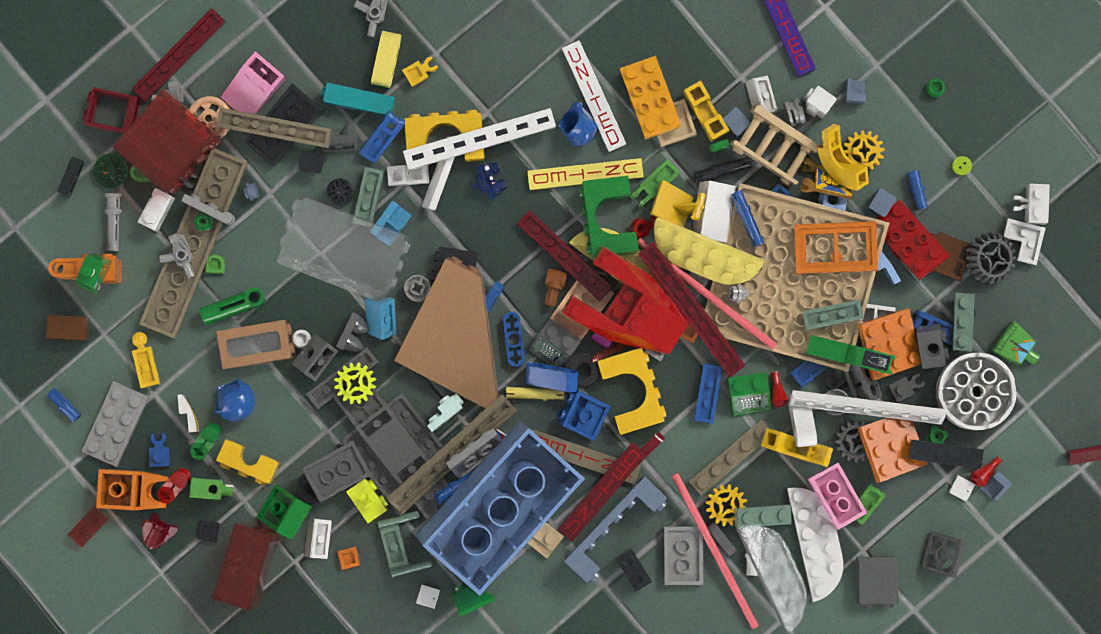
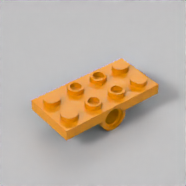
M656 56L620 68L632 108L638 118L645 140L681 127V122Z

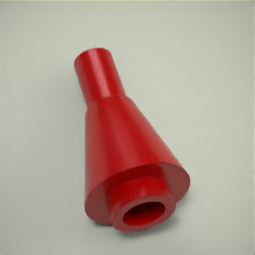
M778 371L772 372L771 405H775V408L784 407L789 402V399L780 383Z
M997 456L989 464L972 472V482L978 487H985L995 471L994 469L1002 463V459Z

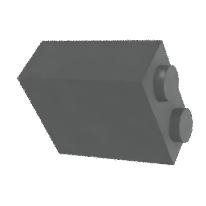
M857 557V603L862 604L863 608H874V604H882L883 608H893V604H899L898 557Z

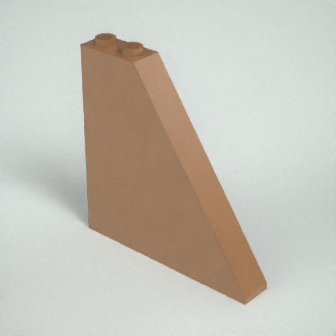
M452 256V258L448 257L445 259L394 361L486 409L499 397L483 275L479 273L480 270L471 265L467 267L462 264V260Z

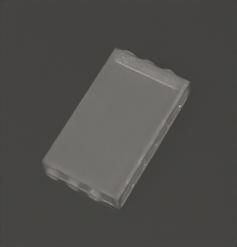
M305 196L295 200L291 208L294 211L292 218H288L285 226L288 229L287 233L282 236L279 244L282 248L277 263L364 297L371 298L377 302L388 298L391 288L395 289L398 281V278H395L397 271L401 272L404 264V261H402L403 254H407L410 248V243H408L409 236Z

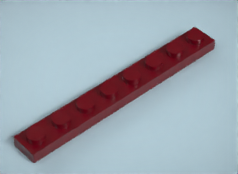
M655 242L638 253L729 377L745 367L746 364Z

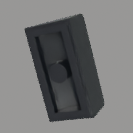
M71 157L58 188L59 193L69 197L72 195L85 164L83 160Z

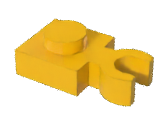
M432 57L426 58L422 65L418 60L402 70L412 88L429 78L426 74L427 72H435L438 69L437 65L434 67L428 66V63L433 60Z

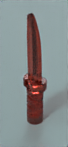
M615 343L613 346L596 354L590 360V364L615 352H623V349L630 347V345Z

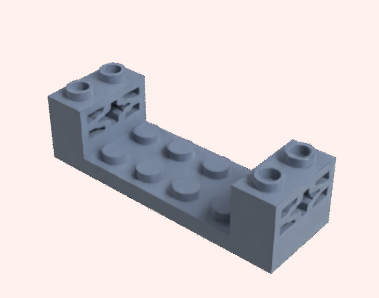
M645 476L636 483L564 559V562L586 583L589 580L593 582L600 575L598 572L600 567L584 551L587 550L589 552L597 544L595 540L599 536L603 538L609 532L608 526L612 522L616 524L624 516L621 512L625 508L630 509L637 502L635 500L636 497L653 512L656 510L660 512L666 506L665 500L667 497Z

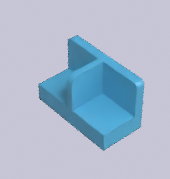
M392 201L370 232L390 246L412 215Z
M388 297L378 302L371 298L365 299L366 323L369 328L367 333L381 340L395 335V299Z

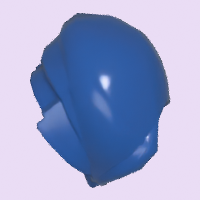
M573 102L570 109L563 115L559 127L572 145L581 147L594 139L597 124L582 107L583 103Z
M236 379L217 388L214 411L224 420L236 422L244 420L252 413L255 406V395L250 385L242 382L241 379Z

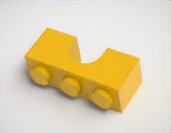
M699 81L685 89L683 94L711 143L728 134L729 129L722 116L717 113L712 105L710 96L703 83Z
M225 439L216 461L221 462L219 466L228 470L232 467L238 470L237 474L246 478L249 475L255 477V482L264 486L266 483H272L281 462L265 455H260L256 464L252 466L247 465L242 457L245 447Z

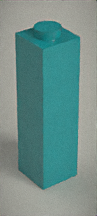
M327 83L321 92L324 104L379 116H385L389 110L393 112L395 97L331 83Z

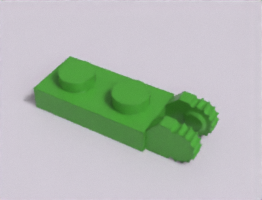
M667 159L639 185L640 187L630 195V198L632 200L635 199L644 190L648 196L637 205L641 209L650 199L656 197L662 180L671 183L680 172Z

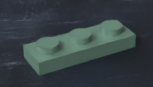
M365 167L353 224L372 227L384 171Z
M954 293L952 351L972 352L975 294Z
M860 299L802 311L806 330L864 319Z
M789 504L735 508L736 528L791 524V505Z

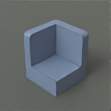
M852 78L846 79L844 103L864 104L866 102L864 81L852 80Z
M737 107L723 118L726 125L732 130L731 134L735 138L739 137L751 124Z
M880 188L868 205L867 210H872L885 217L897 198Z
M994 471L986 486H980V488L993 501H997L1011 487L1012 483L999 471Z

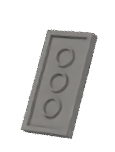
M113 381L82 452L118 467L149 396Z

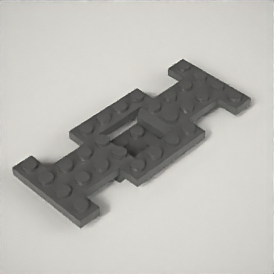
M366 347L343 366L350 368V363H353L354 367L357 366V363H361V368L365 365L368 366V372L379 362L368 347ZM342 366L306 395L317 409H320L333 398L356 427V429L341 439L342 442L346 445L354 441L371 473L369 477L387 499L394 490L399 488L408 477L419 470L424 463L429 461L444 446L428 428L426 422L403 393L387 404L377 390L371 388L373 396L368 394V401H365L363 398L361 399V404H358L357 400L350 404L349 398L343 401L344 395L338 396L337 394L340 392V389H335L339 382L334 380L335 378H340V375L337 373L338 371L344 372ZM354 370L347 374L353 376L356 375L359 371ZM365 376L363 379L364 385L368 387V379ZM357 378V380H351V383L353 384L352 388H354L355 386H360V384L358 383L359 378ZM343 380V388L346 392L348 388L347 382ZM356 391L352 396H360L363 392ZM444 477L415 503L427 519L412 531L415 536L446 503L444 501L442 504H439L434 497V493L448 486V482Z

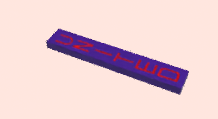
M763 0L797 76L800 77L816 69L786 1Z

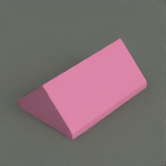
M839 463L808 479L836 530L867 514Z

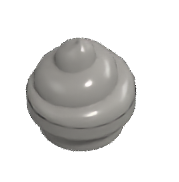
M735 284L730 286L729 298L735 303H740L750 294L742 284Z

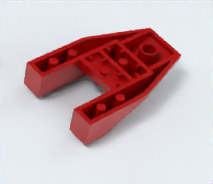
M601 246L592 263L623 281V285L605 314L573 295L569 297L561 310L562 313L609 341L670 354L688 326V320L650 274L606 247Z

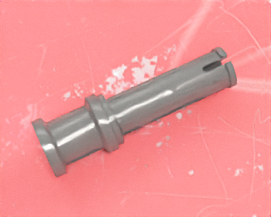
M105 193V197H107L105 213L108 219L107 251H119V215L122 213L120 209L122 194Z

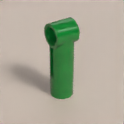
M250 288L242 293L201 307L199 311L205 326L253 308L261 307L265 303L266 298L264 292L260 289ZM253 293H258L260 296L259 301L256 303H252L250 300ZM245 301V303L239 304L237 306L231 307L223 311L221 310L223 308Z

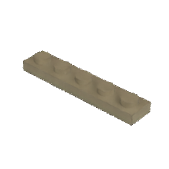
M762 419L690 479V484L702 496L761 446L766 428H769Z

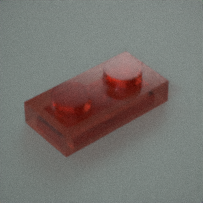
M93 506L67 535L82 548L109 518L96 506Z

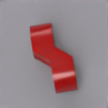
M177 469L168 481L162 485L157 493L160 502L166 504L172 502L191 480V474L187 469Z

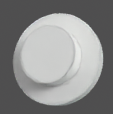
M298 330L292 336L294 346L299 349H303L311 339L310 334L305 330Z

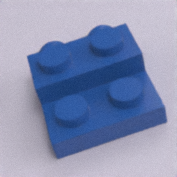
M578 390L576 392H568L565 397V402H567L565 408L560 409L557 414V424L595 441L611 406Z

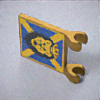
M809 158L804 159L805 165H802V171L806 173L815 171V183L809 178H804V185L800 187L802 192L816 191L852 200V189L837 183L827 173L823 165L817 164Z

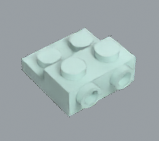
M457 393L452 397L447 395L439 401L440 406L438 409L442 414L439 415L437 413L428 420L430 424L427 426L432 432H435L464 409L462 406L464 402Z

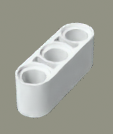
M789 405L796 447L816 446L817 434L812 408Z

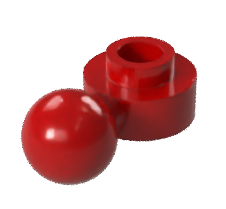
M652 215L649 221L643 218H636L630 225V231L636 232L638 238L646 237L650 229H654L657 217Z

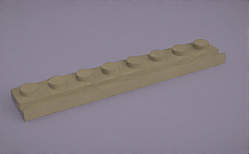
M503 394L496 398L490 406L480 412L449 443L437 451L412 476L408 477L399 488L394 490L387 497V500L402 514L405 513L451 471L446 463L450 461L453 455L461 453L469 443L481 438L485 431L497 430L517 410Z

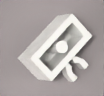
M1029 184L1026 186L1025 198L1013 196V200L1025 203V205L1020 207H1013V211L1025 209V223L1034 225H1045L1048 223L1050 184Z

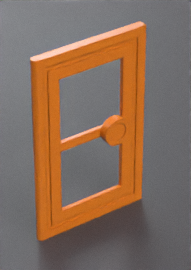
M876 221L794 224L796 274L878 271ZM866 232L867 260L842 261V254L838 252V233ZM834 234V252L831 254L832 262L806 263V235Z

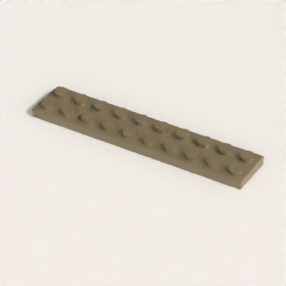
M212 147L193 194L202 198L200 202L206 205L210 202L218 206L217 211L221 213L228 212L249 162ZM190 205L186 209L177 233L184 235L192 252L193 259L190 265L195 277L188 279L183 266H177L175 261L164 262L139 323L144 327L176 339L223 225V222L213 218L212 227L209 230H198L196 224H194V218L201 211ZM171 246L168 254L173 253V246Z

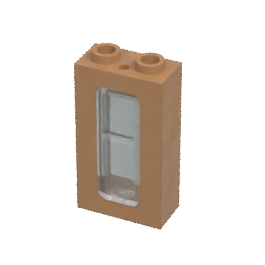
M286 320L216 331L223 370L292 359L293 354H295L294 342H290L289 336L292 335L291 324H287Z

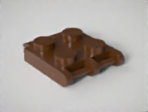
M939 232L938 235L931 233L950 256L933 271L961 282L964 268L969 263L966 258L963 260L962 257L966 248H972L970 243ZM962 264L958 275H956L959 265Z

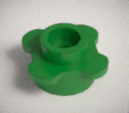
M933 425L925 439L927 442L943 444L945 438L948 437V432L938 429V426Z

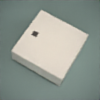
M957 475L949 493L967 501L975 484Z
M421 585L416 603L435 609L440 590Z

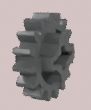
M857 421L853 422V426L847 422V428L841 426L842 433H836L839 437V440L834 441V443L839 444L836 451L841 450L840 456L844 457L846 455V461H850L851 458H853L854 463L858 462V458L865 461L866 451L855 455L858 449H865L857 429L864 426V422L860 426ZM856 429L854 434H846L849 430ZM858 436L860 444L854 447V443L851 440ZM843 441L847 442L848 450L845 449Z

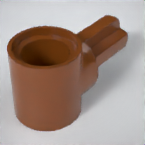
M548 269L545 285L548 287L545 305L550 307L556 306L559 290L564 289L567 272Z

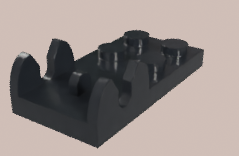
M292 83L266 116L312 125L313 119L323 112V108ZM253 133L245 140V143L272 167L276 166L295 143L294 141Z

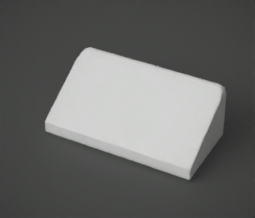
M768 76L753 78L746 82L752 107L758 104L772 114L778 112Z
M308 519L305 557L327 559L331 520Z

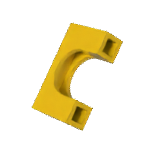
M467 110L466 114H458V111L447 112V115L440 116L439 113H428L426 117H420V114H411L409 118H405L407 150L426 145L429 134L439 126H452L461 134L481 129L482 115L477 113V110ZM484 148L466 153L465 161H485Z
M642 348L597 361L603 380L621 374H632L643 382L646 389L645 400L638 409L614 416L620 435L664 422V417H667L664 406H660L658 399L661 398L658 387L654 388L652 383L655 380L653 370H648L646 362H649L647 351H643Z

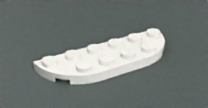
M787 488L812 601L815 602L829 595L838 585L842 576L843 557L837 530L816 493L803 488Z

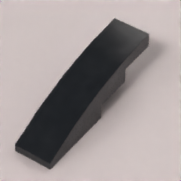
M911 439L908 458L981 468L984 450Z

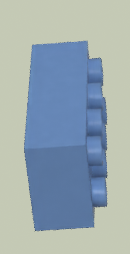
M519 420L419 531L416 537L423 547L480 596L585 478Z

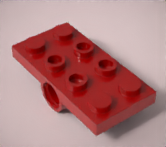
M901 200L892 205L885 217L879 215L876 218L877 220L889 222L885 237L886 244L895 257L902 261L919 281L950 257L948 252Z

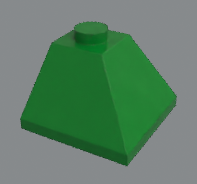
M465 584L455 587V592L452 593L460 617L497 599L495 594L484 591L479 596L469 586H465Z

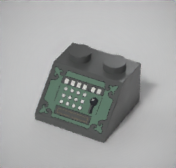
M550 318L528 351L548 365L564 367L582 340Z

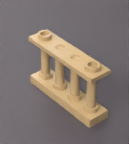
M753 105L750 110L754 114L751 124L739 142L732 140L729 144L733 146V150L740 155L744 153L780 177V182L787 186H790V184L797 185L798 181L792 177L806 155L810 154V152L817 153V147L820 145L760 105ZM764 121L769 124V130L754 153L745 146L760 122L763 123ZM781 132L785 135V140L771 163H769L761 156L774 135ZM796 142L801 146V150L787 173L777 168L790 145Z

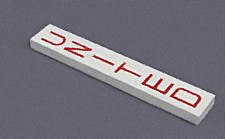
M580 41L563 47V53L597 124L608 152L625 146L624 137Z

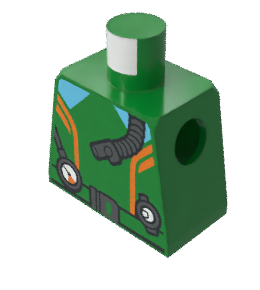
M94 253L86 255L76 278L78 286L98 295L112 261Z

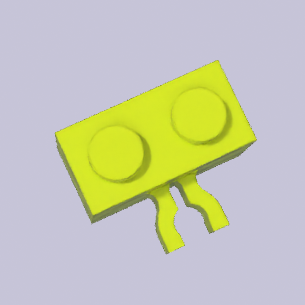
M365 478L346 492L367 523H370L388 510L386 506L389 504L383 495L379 497L375 491L378 488L372 479L368 481Z

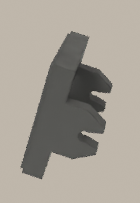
M931 531L921 569L956 578L966 541ZM943 541L941 547L934 549L939 542ZM949 542L955 547V555L950 554L948 550ZM944 549L946 551V556L944 559L940 560L938 553L940 550ZM932 555H935L937 560L936 566L933 563ZM948 559L953 560L950 567L942 569L944 562Z

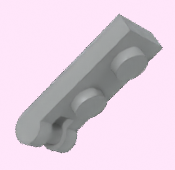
M192 193L190 196L185 194L181 200L227 225H232L235 222V217L230 212L221 213L217 211L218 206L210 202L206 205L200 202L202 198Z

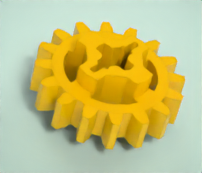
M864 130L860 131V135L854 132V138L849 136L847 138L849 143L843 144L847 148V150H844V153L851 161L865 165L872 171L874 169L873 164L878 166L880 164L878 159L884 158L880 154L885 151L884 148H880L883 142H877L878 135L872 137L871 131L867 135H865ZM859 140L858 146L851 148L852 144ZM867 140L871 141L874 146H871ZM862 145L864 147V150L868 151L864 156L862 152H859V150L862 148ZM876 154L873 161L868 163V157L870 155ZM852 156L858 158L859 162L855 161Z
M729 484L726 489H724L723 485H720L719 491L713 488L714 495L708 494L711 500L705 502L710 505L706 511H711L712 514L709 518L715 517L716 524L722 521V526H725L726 522L733 526L735 515L731 518L723 517L727 513L732 512L735 514V508H737L734 503L735 497L739 501V508L746 507L743 506V503L747 502V499L741 498L744 494L743 492L737 493L738 487L731 490V485ZM729 492L727 497H718L721 493ZM729 500V505L731 506V508H726L725 511H723L724 506L722 505V502H727ZM714 502L718 504L719 511L717 514L714 510Z

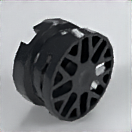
M336 178L327 186V196L333 204L345 206L352 201L354 188L346 179Z

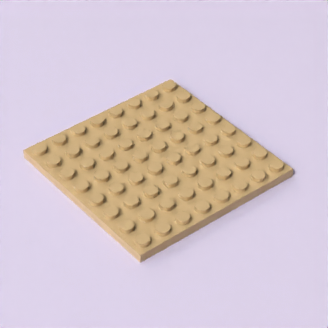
M740 183L738 191H743L748 205L751 206L752 209L750 210L765 243L753 248L744 223L736 212L737 208L734 202L727 243L723 244L765 260V262L753 278L740 283L750 292L749 296L745 297L740 303H735L729 298L730 286L735 284L729 285L713 281L710 292L771 338L777 345L772 350L709 300H707L705 311L726 339L848 372L850 364L806 354L810 336L814 335L856 346L859 335L857 324L862 323L863 319L806 330L802 311L860 299L864 317L876 271L796 274L794 224L876 221L877 256L879 262L889 222ZM866 232L838 233V252L842 254V261L867 260ZM834 234L806 235V263L832 262L831 254L834 252Z

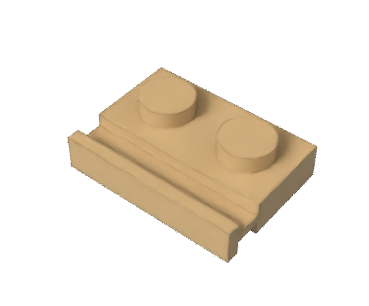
M546 522L529 540L528 544L548 558L564 536Z

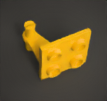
M662 180L650 214L684 227L689 214H692L691 219L699 220L700 213L704 210L703 204L706 195L698 193L696 202L692 203L694 197Z

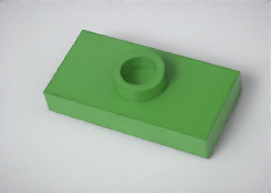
M872 483L869 484L859 497L867 514L856 519L861 525L865 523L886 496L883 491Z

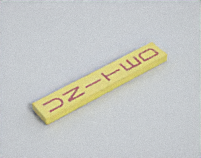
M641 158L528 171L530 190L582 185V181L619 176H628L629 179L644 177Z

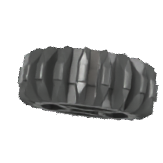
M994 232L982 233L981 237H975V242H970L972 248L966 249L970 253L969 256L965 257L969 260L966 266L971 267L969 273L974 274V278L980 279L981 283H1000L1001 280L1007 279L1006 274H1012L1010 268L1015 267L1012 260L1017 259L1012 257V254L1016 250L1010 249L1013 244L1007 242V237H1002V234H995ZM990 243V246H987L986 251L982 252V249ZM986 255L991 256L992 259H994V260H996V261H991V260H990V257H987ZM999 264L1000 266L998 267V269L991 273L992 270H994L995 266Z

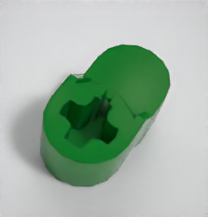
M208 423L197 437L190 449V454L194 459L202 460L210 452L221 435V428L218 424Z

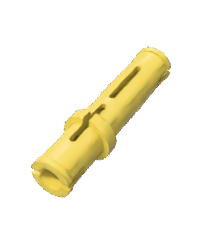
M544 387L506 388V399L564 400V391Z

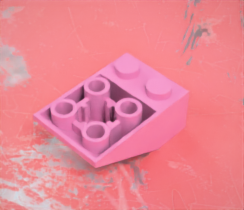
M255 51L220 98L234 110L257 114L287 79Z

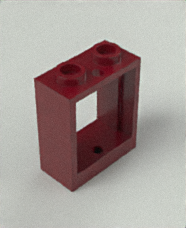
M93 87L92 92L89 91L87 97L89 106L88 110H85L83 114L84 124L96 129L133 136L141 99L137 96ZM100 96L128 101L123 128L94 122Z

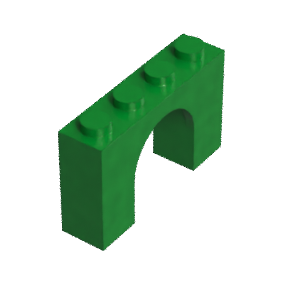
M619 176L582 181V187H579L580 198H584V205L581 206L582 217H586L587 224H584L585 236H589V243H586L587 254H591V258L594 259L601 246L606 247L619 256L637 254L636 232L609 234L598 226L595 219V212L602 203L610 200L630 198L629 177Z

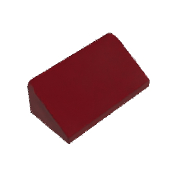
M1101 445L1068 450L1067 458L1069 465L1101 460Z

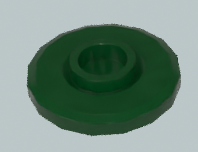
M108 153L102 155L94 164L93 174L95 180L105 188L114 189L120 187L129 176L128 163L118 154Z

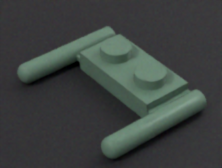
M418 511L377 521L392 577L425 569L433 565L430 559L409 565L398 524L419 518L420 514Z

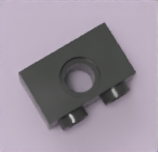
M940 324L917 327L922 368L946 366L949 352L948 348H944L943 341H946L945 330H941ZM931 343H935L939 347L936 349H931L928 345Z
M314 334L292 365L316 382L338 353V350L317 334Z

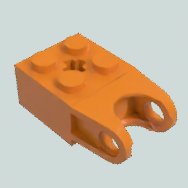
M82 254V258L53 259L48 266L49 273L59 279L76 280L84 259L89 254ZM101 254L102 257L112 261L103 283H122V260L116 258L113 254ZM63 265V271L59 273L58 269Z
M99 469L96 508L120 510L166 508V503L157 501L152 497L151 488L157 482L168 481V477L144 471ZM118 487H121V488H122V492H121V493L118 492V490H117Z

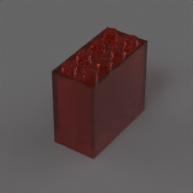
M162 89L116 142L113 148L164 193L172 194L173 192L177 193L183 186L181 182L185 178L189 179L196 171L194 167L198 163L202 164L207 159L208 151L210 149L214 150L221 141L219 139L221 135L171 91Z
M245 521L235 523L212 599L249 611L257 607L280 534L272 529Z

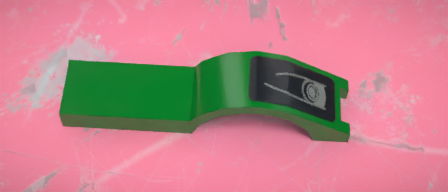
M814 335L810 336L806 354L892 375L890 370L892 359H896L895 355Z

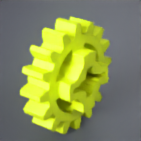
M350 363V368L343 366V373L337 372L340 378L334 379L336 382H339L335 389H340L337 395H344L343 401L349 398L350 404H353L355 400H357L358 404H361L362 398L368 401L367 395L373 396L371 388H376L375 385H372L376 378H371L374 372H367L368 366L365 365L361 368V363H357V366L354 367L353 363ZM354 370L359 371L356 375L353 376L347 374ZM365 375L368 379V387L364 385L363 379ZM357 378H359L358 383L360 384V386H355L354 388H352L353 384L351 383V380H357ZM343 380L347 382L348 388L346 392L343 388ZM356 391L363 392L360 396H352Z

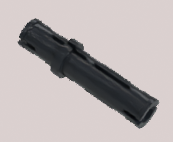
M747 156L717 166L710 165L707 169L694 171V177L702 175V177L695 178V182L697 184L709 179L716 180L719 176L752 168L751 163L743 165V163L749 162L750 159Z

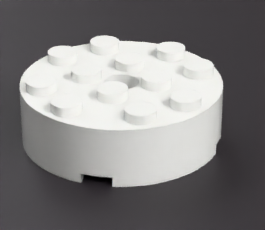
M970 353L953 359L943 368L936 383V400L939 408L946 409V418L951 423L967 430H984L1000 424L1010 414L1016 401L1017 392L1012 372L1000 359L986 353ZM975 386H978L981 391L978 397L972 393V389Z

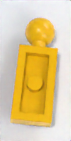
M136 332L132 336V343L138 349L133 350L132 354L140 387L146 388L161 384L152 347H145L147 336L143 332Z

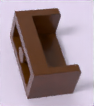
M48 315L46 338L88 341L90 318Z

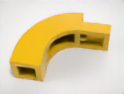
M832 124L822 131L823 144L818 146L817 149L821 163L827 173L837 183L848 189L858 191L869 184L867 166L851 161L842 149L840 125Z
M766 428L761 447L828 467L833 448L820 444L796 447L794 436Z

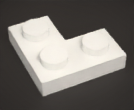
M1008 218L1003 237L1021 242L1016 261L1037 265L1045 228Z

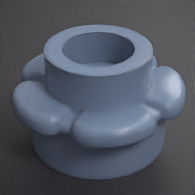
M246 183V187L243 188L245 197L253 201L259 197L257 186L255 183Z

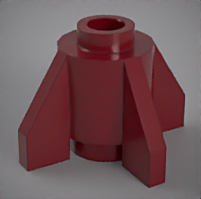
M153 513L150 520H144L141 525L142 539L145 546L150 549L160 548L178 530L177 526L168 525L164 521L159 520L160 518L157 513Z

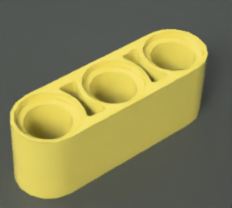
M382 31L371 79L372 85L386 88L391 87L401 44V34Z

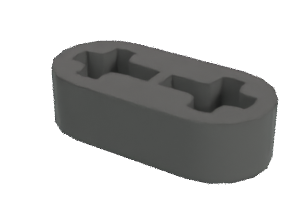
M715 522L707 527L711 535L729 557L737 551Z

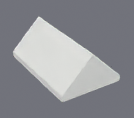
M713 181L699 183L698 193L705 194L706 198L703 204L704 210L701 211L699 220H693L692 231L718 242L727 243L734 202L731 194L735 193L736 186Z

